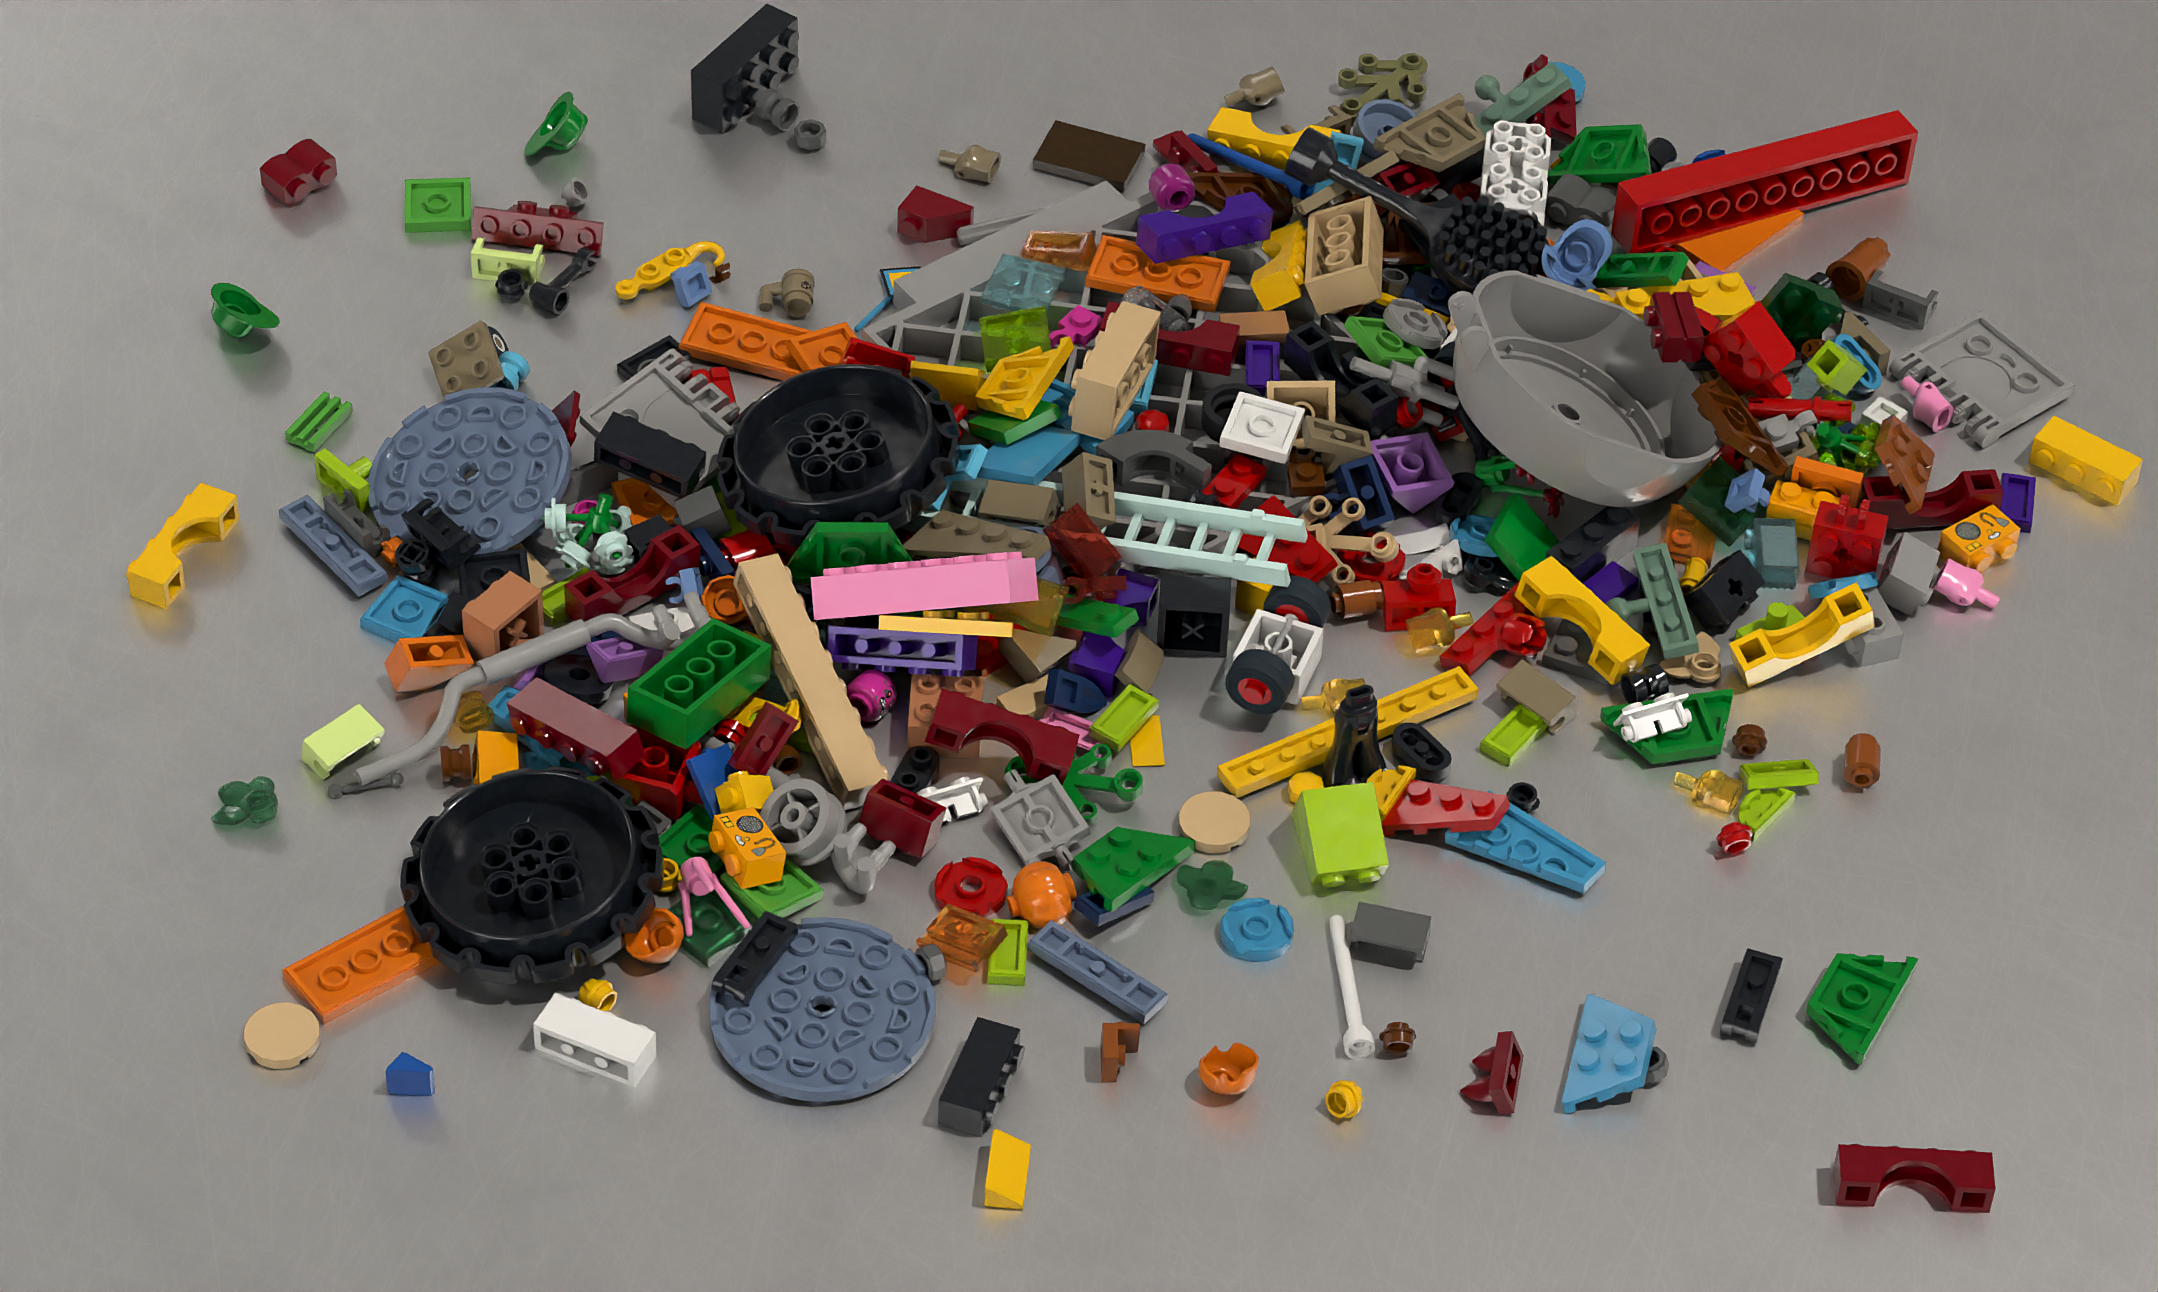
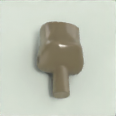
M1269 67L1258 73L1243 77L1239 82L1240 89L1224 96V100L1228 108L1245 100L1252 105L1267 106L1273 98L1284 94L1285 89L1275 69Z
M971 145L966 147L961 154L941 150L938 161L955 166L954 173L960 179L991 183L1000 167L1001 155L999 152L986 150L979 145Z

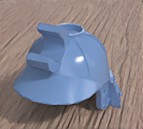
M1584 219L1574 223L1560 236L1554 246L1545 244L1541 260L1546 276L1552 280L1585 291L1588 289L1594 290L1596 286L1592 281L1597 276L1598 270L1610 256L1613 247L1609 231L1604 225L1594 220Z

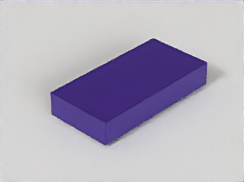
M1246 341L1245 385L1256 389L1262 396H1265L1266 381H1280V342Z
M2002 473L2000 484L2003 490L2000 511L2021 528L2020 532L2030 533L2033 520L2036 477Z
M1612 561L1582 584L1606 604L1612 598H1624L1638 587L1639 578Z

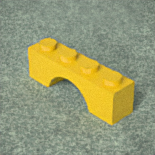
M1221 107L1207 129V136L1213 142L1275 168L1285 170L1288 158L1295 144L1308 127L1292 134H1270L1258 129L1253 124L1250 112ZM1316 125L1308 126L1330 137L1331 131L1341 133V130Z
M1301 220L1271 232L1270 239L1263 240L1262 249L1272 260L1254 271L1250 285L1264 311L1272 310L1301 297L1305 283L1308 228H1304Z
M200 482L195 490L184 498L181 507L176 513L167 518L164 527L156 537L148 541L145 550L137 560H133L128 566L126 577L129 582L130 596L167 609L185 587L182 562L178 559L179 555L195 544L222 542L240 520L237 495Z
M1550 556L1522 574L1515 597L1538 618L1559 617L1580 626L1592 642L1593 651L1588 664L1611 685L1619 682L1624 673L1637 671L1642 667L1650 644L1554 557Z
M1857 582L1824 597L1816 610L1793 625L1778 630H1764L1760 628L1729 643L1732 660L1747 688H1750L1874 628L1873 610Z

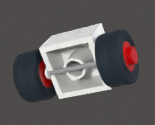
M1290 576L1291 581L1288 587L1272 586L1264 602L1263 610H1256L1233 655L1232 666L1226 676L1225 686L1231 699L1247 711L1256 714H1272L1280 710L1285 702L1298 705L1321 659L1323 626L1330 614L1331 604L1326 592L1318 584L1307 578Z

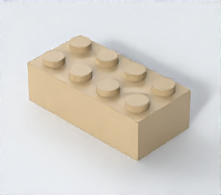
M1371 196L1309 214L1305 286L1318 316L1326 313L1335 314L1344 308L1358 304L1367 305L1381 298L1384 227Z
M1122 301L1116 313H1110L1105 331H1099L1094 349L1087 351L1083 368L1076 369L1072 379L1071 388L1076 389L1068 410V415L1073 416L1071 431L1101 440H1106L1115 434L1154 366L1161 317L1160 311Z

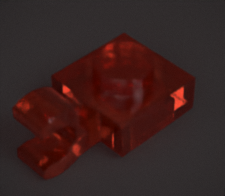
M1126 576L1091 577L1090 579L1069 577L1062 581V585H1072L1077 590L1075 597L1064 599V604L1075 605L1082 601L1085 596L1096 595V601L1116 600L1117 594L1127 590Z

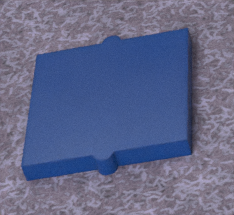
M728 743L712 750L710 748L703 749L701 751L702 754L685 761L710 820L714 819V815L721 814L714 788L728 781L727 777L730 774L740 772L728 764L733 755Z

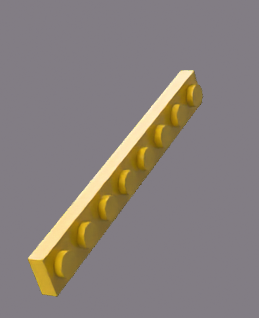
M1458 666L1378 699V740L1393 734L1394 729L1400 724H1417L1477 699L1478 687L1462 668ZM1334 718L1218 765L1217 777L1233 796L1239 798L1290 777L1297 772H1302L1325 762L1334 738Z

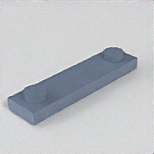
M308 494L279 509V518L358 597L388 581L387 572Z
M1053 920L1048 922L1028 941V950L1143 1024L1168 1002V993Z

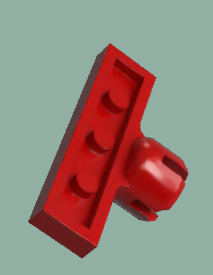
M1519 582L1439 656L1442 668L1451 670L1460 666L1470 676L1498 650L1505 649L1508 653L1525 658L1535 657L1538 652L1543 650L1547 640V633L1545 629L1539 627H1544L1545 623L1540 618L1533 616L1534 613L1515 597Z

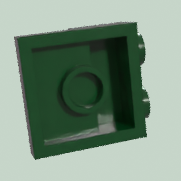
M1784 273L1760 301L1794 347L1795 352L1800 354L1802 345L1806 341L1822 339V333L1830 324L1835 325L1840 321L1843 310L1836 291L1788 273Z

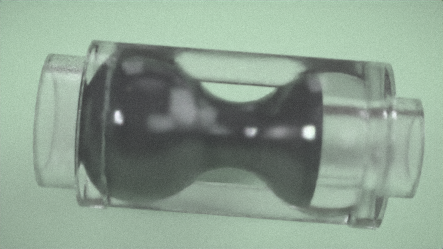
M1142 286L1129 289L1122 297L1121 303L1125 301L1159 311L1155 307L1156 304L1163 309L1160 311L1159 328L1162 330L1182 332L1190 329L1183 315Z

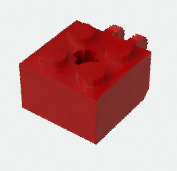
M1760 301L1755 302L1725 320L1704 337L1705 341L1702 351L1706 358L1713 364L1719 374L1727 379L1738 396L1750 389H1753L1757 396L1761 398H1786L1792 393V385L1787 381L1788 378L1782 372V369L1795 359V349Z
M1841 494L1839 504L1821 500L1813 525L1805 572L1832 579L1858 576L1868 572L1877 573L1889 516L1869 512L1871 501L1866 499L1862 500L1859 509L1849 507V496Z
M631 724V727L638 731L645 757L614 783L631 793L635 806L644 799L667 818L678 820L686 801L697 804L701 803L702 805L703 801L685 762L701 754V744L696 741L685 750Z

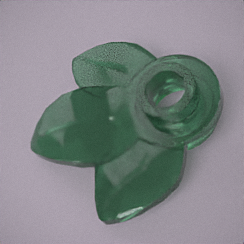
M257 776L249 784L242 781H232L221 786L218 790V796L225 805L211 817L212 821L221 825H237L247 819L257 824L270 821L278 812V799L274 794V782L268 777Z
M1211 860L1204 863L1201 868L1186 864L1178 869L1177 882L1187 889V896L1191 906L1199 910H1213L1218 907L1221 900H1237L1248 891V885L1232 880L1234 874L1233 867L1225 861Z

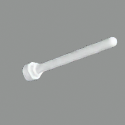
M1333 915L1329 923L1348 1029L1343 1037L1345 1053L1352 1059H1364L1373 1054L1375 1050L1373 1034L1363 1026L1344 919L1340 915Z

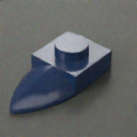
M1049 669L1044 698L1045 705L1066 712L1080 713L1095 712L1107 705V700L1101 690L1090 680L1061 669Z

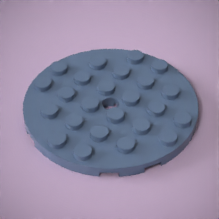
M483 387L445 395V401L428 409L424 405L402 421L403 427L392 438L387 437L375 456L369 474L370 495L368 498L370 507L378 525L384 524L389 529L390 539L396 536L401 541H406L414 537L411 536L401 514L405 511H410L422 500L430 498L434 504L424 512L423 516L437 506L441 508L443 513L479 542L481 549L475 554L504 551L527 538L544 523L542 516L545 515V508H551L552 498H556V504H559L570 479L572 467L569 441L554 413L543 403L539 404L529 399L525 393L512 389ZM470 470L479 471L474 476L468 478L467 481L462 478ZM431 554L435 562H440L434 555Z
M829 917L801 919V924H798V935L755 989L754 995L748 1004L745 1005L734 1000V995L727 992L721 994L712 990V988L710 992V1027L715 1043L725 1060L734 1070L753 1084L777 1095L797 1100L815 1102L846 1100L872 1093L891 1084L914 1066L929 1044L935 1025L936 1000L934 987L931 986L926 975V968L910 948L905 950L895 943L893 936L874 926L849 919ZM736 974L733 979L741 982L744 977ZM820 1004H825L832 1009L818 1015V1011L813 1008Z

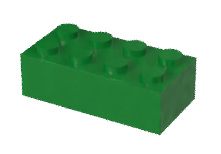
M712 618L628 687L627 722L686 750L770 679L772 645Z

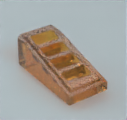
M1031 230L1021 255L1022 258L1076 271L1088 272L1097 247L1091 232ZM1040 243L1044 244L1042 248H1039Z

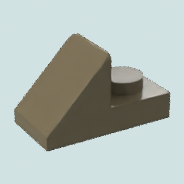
M1851 311L1846 312L1840 334L1851 336L1877 365L1881 376L1886 375L1891 350Z
M1308 415L1305 416L1301 424L1305 447L1321 452L1325 474L1333 473L1342 464L1373 454L1368 431Z

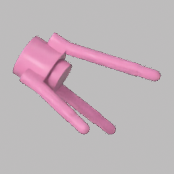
M693 857L681 865L680 875L683 880L677 886L681 893L683 921L687 937H691L693 934L689 894L693 893L694 895L702 896L712 892L714 889L744 929L750 928V923L720 884L717 875L712 873L708 862L704 858Z

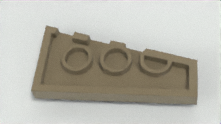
M941 510L911 537L903 547L913 561L916 556H927V559H943L944 557L953 558L1022 551V558H1035L1036 562L1051 548V545L1046 535Z

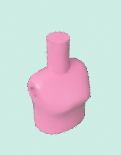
M1911 376L1905 377L1901 382V386L1914 398V419L1925 423L1933 432L1945 429L1951 420L1953 406L1941 395L1933 383L1924 382L1919 385Z
M1949 558L1940 569L1932 589L1945 595L1951 602L1961 606H1970L1977 600L1994 609L2000 599L1999 596L1982 587L1983 577L1978 570L1965 567Z

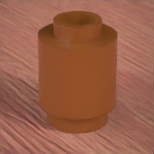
M1367 579L1338 584L1334 586L1333 593L1329 595L1331 610L1334 614L1337 613L1340 619L1374 614L1376 610L1383 607V593L1377 581L1371 582Z
M1866 733L1855 734L1845 745L1844 777L1852 785L1866 787L1873 785L1880 778L1881 748L1872 735Z

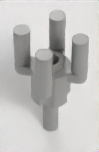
M1355 356L1350 362L1351 370L1373 378L1377 377L1400 398H1410L1407 401V410L1410 415L1417 414L1418 409L1415 403L1419 399H1426L1454 410L1459 404L1458 396L1445 392V387L1432 383L1427 379V373L1429 372L1454 382L1453 367L1425 356H1419L1413 367L1393 360L1385 368ZM1423 407V416L1420 420L1439 427L1443 420V414Z

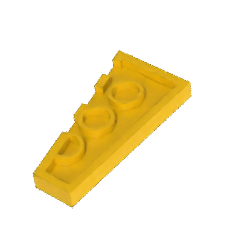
M1738 272L1679 281L1675 286H1649L1615 292L1614 297L1616 305L1626 308L1642 320H1644V308L1649 306L1651 295L1654 292H1669L1670 294L1674 292H1689L1694 306L1703 309L1714 317H1719L1722 322L1756 302Z

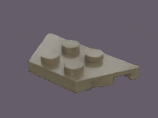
M1458 93L1376 137L1373 148L1385 154L1394 150L1396 156L1402 160L1441 172L1483 149L1486 138L1481 129L1476 126V119L1472 112H1466L1463 106L1465 99L1462 94Z
M1391 150L1356 171L1372 178L1397 163L1399 159L1394 150ZM1335 182L1299 202L1293 209L1299 219L1309 213L1340 204L1354 196L1356 192Z

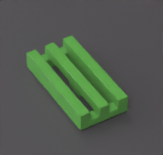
M324 391L285 431L286 441L315 452L353 412L352 403L346 401L342 404L341 398L336 396L330 399V394ZM336 411L332 415V417L324 424V421L332 414V412ZM317 431L313 435V437L308 441L307 439L313 434V432Z

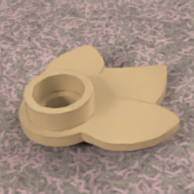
M1700 632L1696 636L1699 645L1698 653L1667 659L1659 663L1665 674L1679 679L1691 678L1701 683L1716 681L1722 671L1718 658L1720 647L1705 632Z

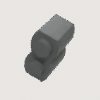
M1563 174L1547 194L1545 215L1553 221L1565 225H1573L1584 219L1594 220L1608 229L1613 222L1617 193L1604 186L1591 185L1588 181L1576 175Z

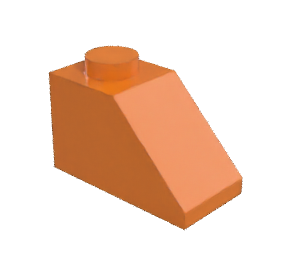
M447 635L399 638L384 664L394 691L409 692L428 690L472 668L474 662L464 636Z

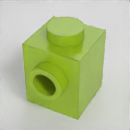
M1829 339L1806 364L1818 376L1815 380L1825 390L1831 393L1835 389L1844 395L1853 388L1867 371L1848 350Z

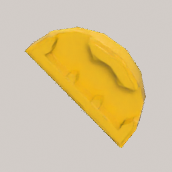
M1398 765V769H1389L1383 772L1382 769H1379L1368 778L1367 782H1374L1381 822L1385 819L1411 779L1414 780L1416 768Z

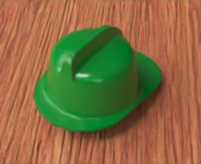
M569 91L563 93L552 105L545 120L532 135L525 147L524 153L527 156L533 155L544 146L557 150L569 149L579 141L588 123V118L573 104V93Z
M217 283L213 285L211 289V295L214 299L211 310L212 319L232 337L242 338L248 336L255 327L263 329L278 327L280 323L279 318L259 303L246 290L230 283Z

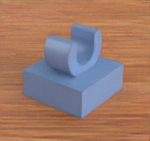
M695 261L687 267H679L670 273L675 286V292L682 306L689 308L713 292L704 263Z
M1755 468L1732 479L1724 506L1733 513L1744 508L1749 512H1756L1758 502L1764 507L1768 506L1771 494L1762 488L1765 475Z
M699 568L680 570V577H670L666 580V585L677 583L681 587V594L677 597L669 598L670 603L684 602V595L691 591L697 593L701 602V594L704 589Z

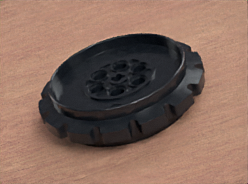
M864 364L826 366L798 374L781 382L762 395L757 401L752 402L740 413L732 423L735 433L726 435L721 442L717 456L720 470L717 478L723 499L728 509H735L737 520L759 536L767 533L773 534L774 541L780 544L799 547L817 522L888 523L894 531L910 522L921 510L928 509L945 491L946 483L944 477L953 475L959 463L961 449L958 437L960 434L950 404L947 401H941L938 390L925 380L917 376L906 378L902 376L901 370L883 366Z
M548 767L547 770H531V768H522L492 776V779L479 785L472 784L447 799L443 803L444 811L439 816H429L417 830L410 842L413 856L403 860L400 888L405 901L404 909L407 920L420 943L429 942L434 958L459 973L473 968L476 971L477 978L482 981L516 984L518 980L533 979L534 983H542L571 976L574 974V970L587 964L589 966L599 964L624 946L622 937L625 933H637L640 931L656 906L653 891L660 890L663 885L664 858L662 849L659 846L658 831L651 816L644 806L634 807L631 793L620 785L604 777L593 782L587 779L585 771L578 769Z

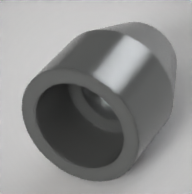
M1178 294L1169 299L1163 311V314L1168 313L1177 319L1178 328L1184 327L1192 314L1190 298L1185 294Z

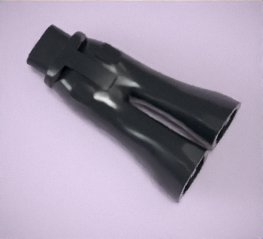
M1370 685L1349 689L1346 692V698L1341 701L1339 709L1335 712L1334 738L1320 774L1324 788L1355 784L1354 775L1360 782L1366 783L1368 778L1377 770L1382 769V772L1388 770L1379 749L1377 737V699L1373 695L1374 689Z

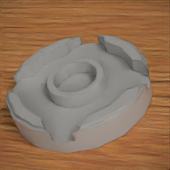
M1393 299L1387 305L1382 315L1385 324L1394 334L1402 340L1423 349H1436L1440 347L1448 333L1445 323L1436 313L1432 312L1430 316L1423 311L1425 309L1423 304L1410 299Z

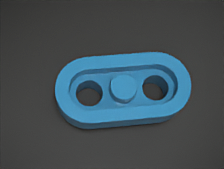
M1840 334L1831 339L1834 343L1848 350L1867 369L1865 374L1853 386V389L1860 394H1868L1878 389L1882 382L1881 372L1859 344L1847 334Z

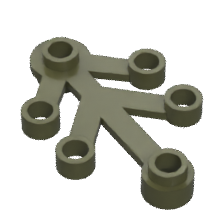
M1415 53L1402 55L1398 60H1378L1372 54H1363L1359 57L1358 70L1361 73H1392L1389 75H1358L1353 69H1342L1338 76V85L1341 88L1372 87L1358 98L1345 99L1339 106L1345 114H1349L1352 117L1351 127L1354 126V121L1359 111L1366 103L1378 100L1386 93L1388 100L1399 102L1406 106V101L1401 98L1399 83L1403 80L1408 81L1409 84L1407 99L1413 103L1423 102L1426 99L1427 88L1421 83V79L1427 72V61Z

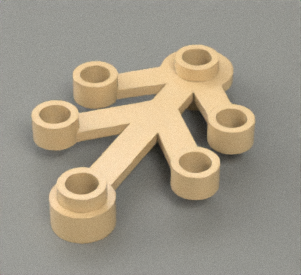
M1321 495L1315 496L1309 502V509L1299 516L1298 519H1304L1305 526L1312 525L1317 519L1328 517L1332 511V505L1326 497ZM1357 498L1345 500L1342 505V511L1324 525L1326 529L1327 551L1338 564L1332 570V578L1337 584L1354 582L1355 573L1347 564H1343L1333 550L1371 552L1375 559L1380 562L1393 560L1399 552L1397 540L1388 532H1378L1373 537L1336 535L1352 521H1358L1364 516L1365 507ZM1319 503H1325L1324 510L1321 512L1315 511ZM1352 505H1359L1356 513H1348ZM1387 540L1385 548L1377 549L1378 542ZM1342 571L1349 572L1345 580L1338 579Z

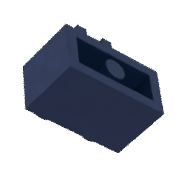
M1372 455L1342 464L1332 473L1339 494L1328 493L1322 496L1335 504L1339 502L1344 503L1348 498H1357L1365 507L1364 516L1360 520L1350 523L1355 536L1359 537L1362 536V533L1386 528L1395 520ZM1342 505L1337 508L1336 512H1332L1326 517L1328 522L1342 511ZM1352 505L1348 513H1356L1359 505Z

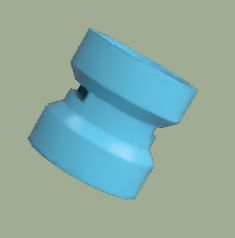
M506 351L499 357L504 372V379L490 387L517 391L519 384L530 373V366L518 353Z

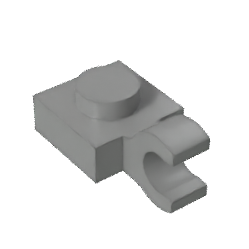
M1807 410L1798 414L1791 421L1787 419L1785 414L1758 422V424L1777 451L1783 453L1798 448L1799 433L1806 431L1808 436L1814 434L1815 429L1812 424L1817 423V419L1812 410Z

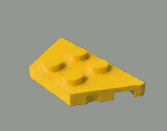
M1071 337L1061 338L1057 348L1046 352L1042 351L1041 346H1037L1023 353L1000 359L975 395L979 408L1027 420L1072 353L1074 345Z
M934 609L923 610V616L879 615V630L1013 637V622L989 619V612H957V617H955V610Z

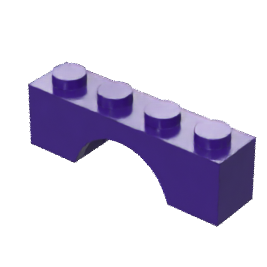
M1255 192L1226 197L1224 209L1210 217H1186L1169 210L1141 215L1138 219L1136 245L1157 264L1270 239L1273 210Z
M1119 568L1114 580H1108L1106 583L1103 602L1136 609L1139 620L1131 627H1145L1158 603L1159 578ZM1083 631L1080 639V649L1078 652H1072L1068 671L1090 680L1101 690L1104 696L1112 698L1120 682L1114 674L1124 659L1125 650L1112 640V637Z

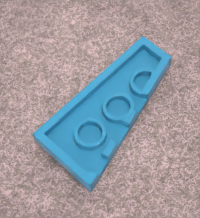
M1509 803V809L1495 830L1453 833L1448 830L1445 833V843L1583 894L1606 870L1605 861Z

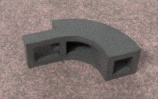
M1135 430L1112 436L1096 446V456L1112 459L1113 482L1120 486H1123L1133 478L1143 475L1168 477L1188 489L1195 486L1202 489V491L1211 482L1212 465L1203 458L1193 454V441L1174 433L1160 430Z

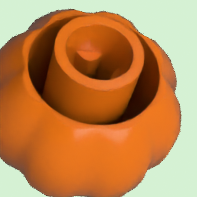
M1037 861L1024 866L1017 873L1013 881L1012 895L1006 897V902L1013 918L1019 916L1022 920H1028L1029 927L1042 929L1051 920L1062 925L1069 918L1072 910L1071 902L1075 901L1077 893L1068 872L1062 874L1056 865Z

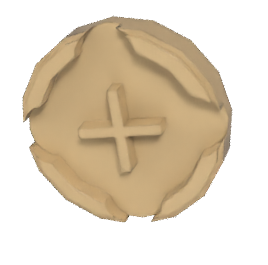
M1206 791L1193 795L1183 803L1179 811L1178 830L1184 838L1195 841L1196 850L1206 853H1225L1231 851V847L1237 844L1239 847L1246 841L1250 833V812L1245 804L1233 795L1223 792Z
M290 1002L272 1003L258 1009L249 1017L244 1027L245 1049L262 1066L273 1069L292 1068L299 1065L300 1060L305 1059L307 1056L309 1059L315 1054L320 1044L319 1022L313 1012L302 1005Z

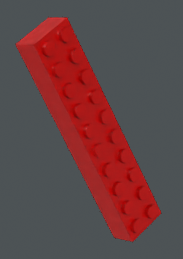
M1899 110L1619 182L1611 235L1627 254L1645 253L1797 209L1804 211L1906 184L1909 182L1918 131Z

